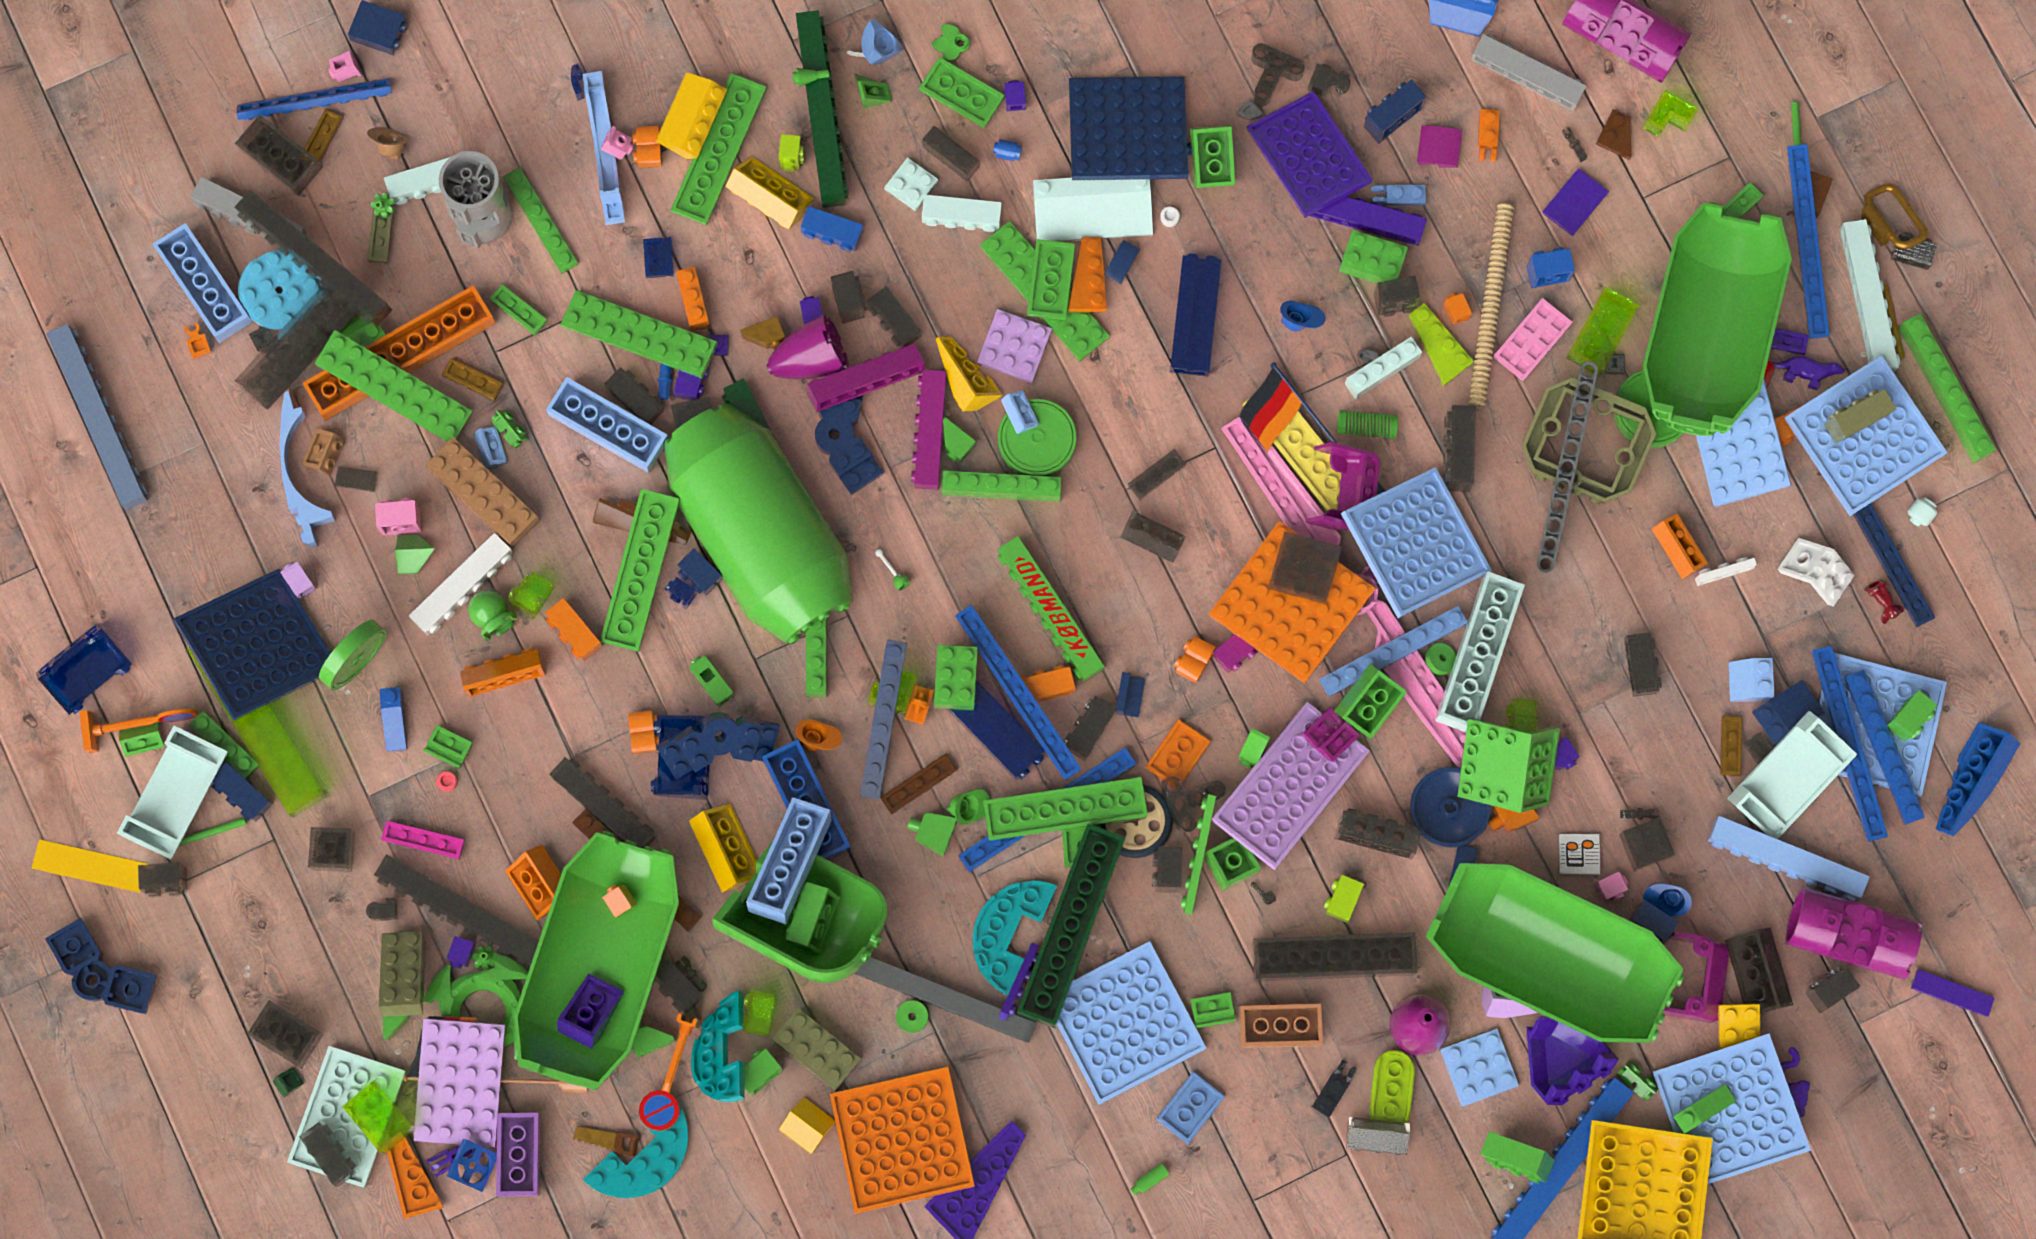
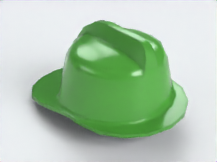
M975 789L955 795L950 802V806L946 807V810L950 812L952 817L956 818L958 823L962 825L985 817L983 801L990 800L986 791Z

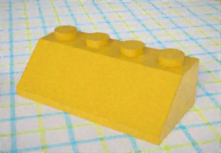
M688 72L685 73L656 138V142L685 159L697 158L727 89L710 79Z
M753 156L734 168L726 185L732 193L739 195L750 205L757 207L766 216L773 218L781 226L788 229L800 220L808 206L815 199Z
M731 803L702 811L689 820L722 893L747 884L756 873L757 859Z

